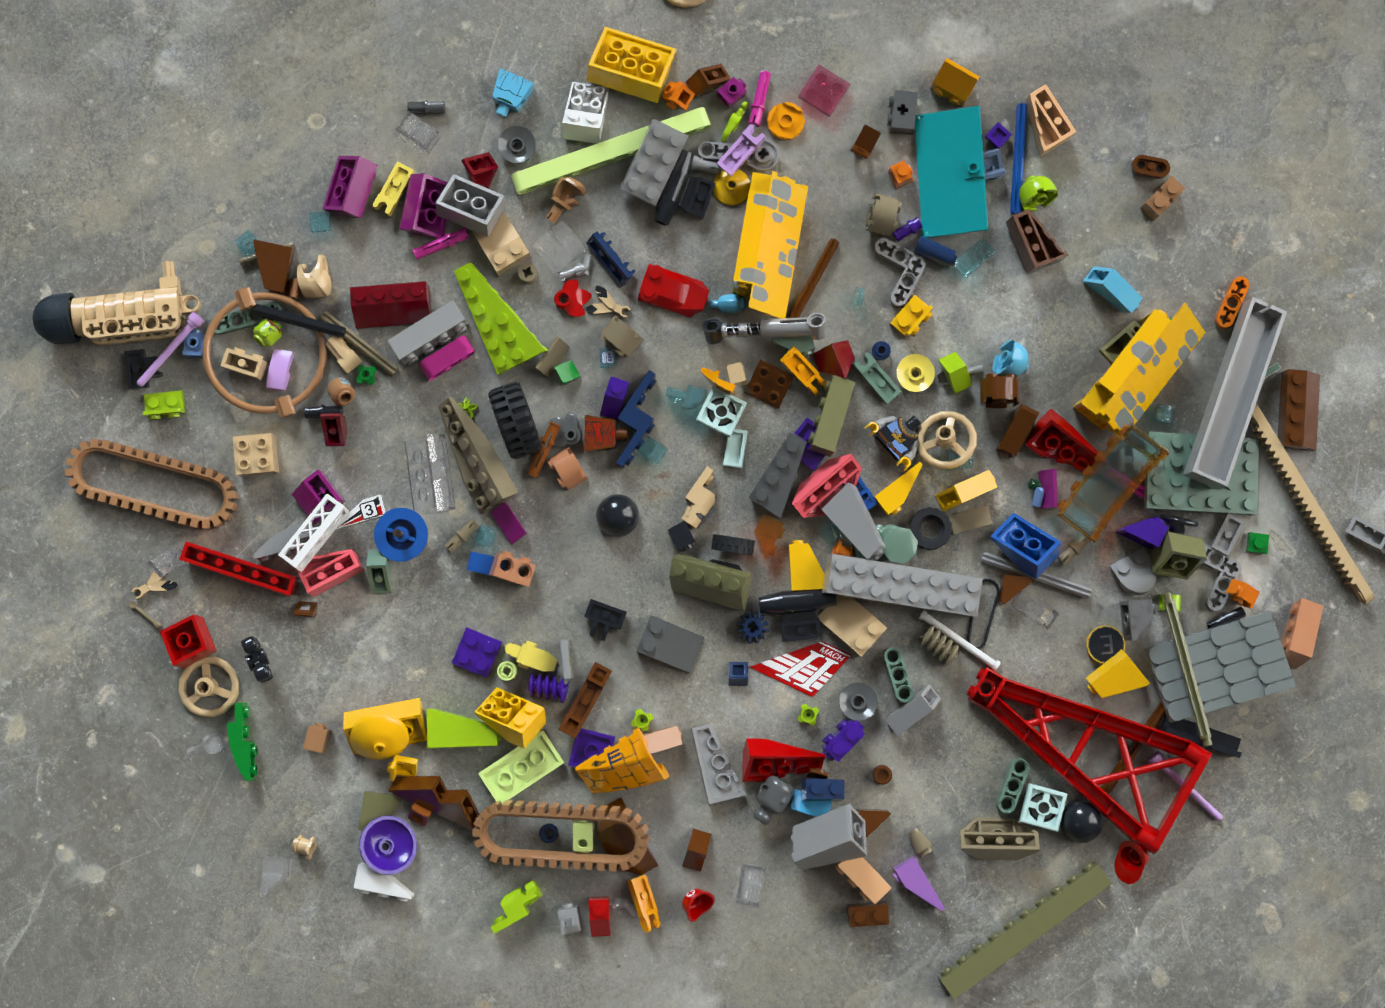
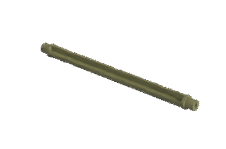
M1171 592L1164 593L1163 598L1165 602L1163 603L1193 713L1196 718L1200 739H1202L1204 746L1212 745V735L1205 716L1175 599H1173Z

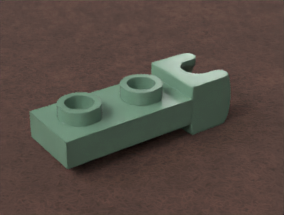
M866 352L864 359L867 365L863 366L859 362H855L853 367L887 405L902 391L876 363V360L870 353Z

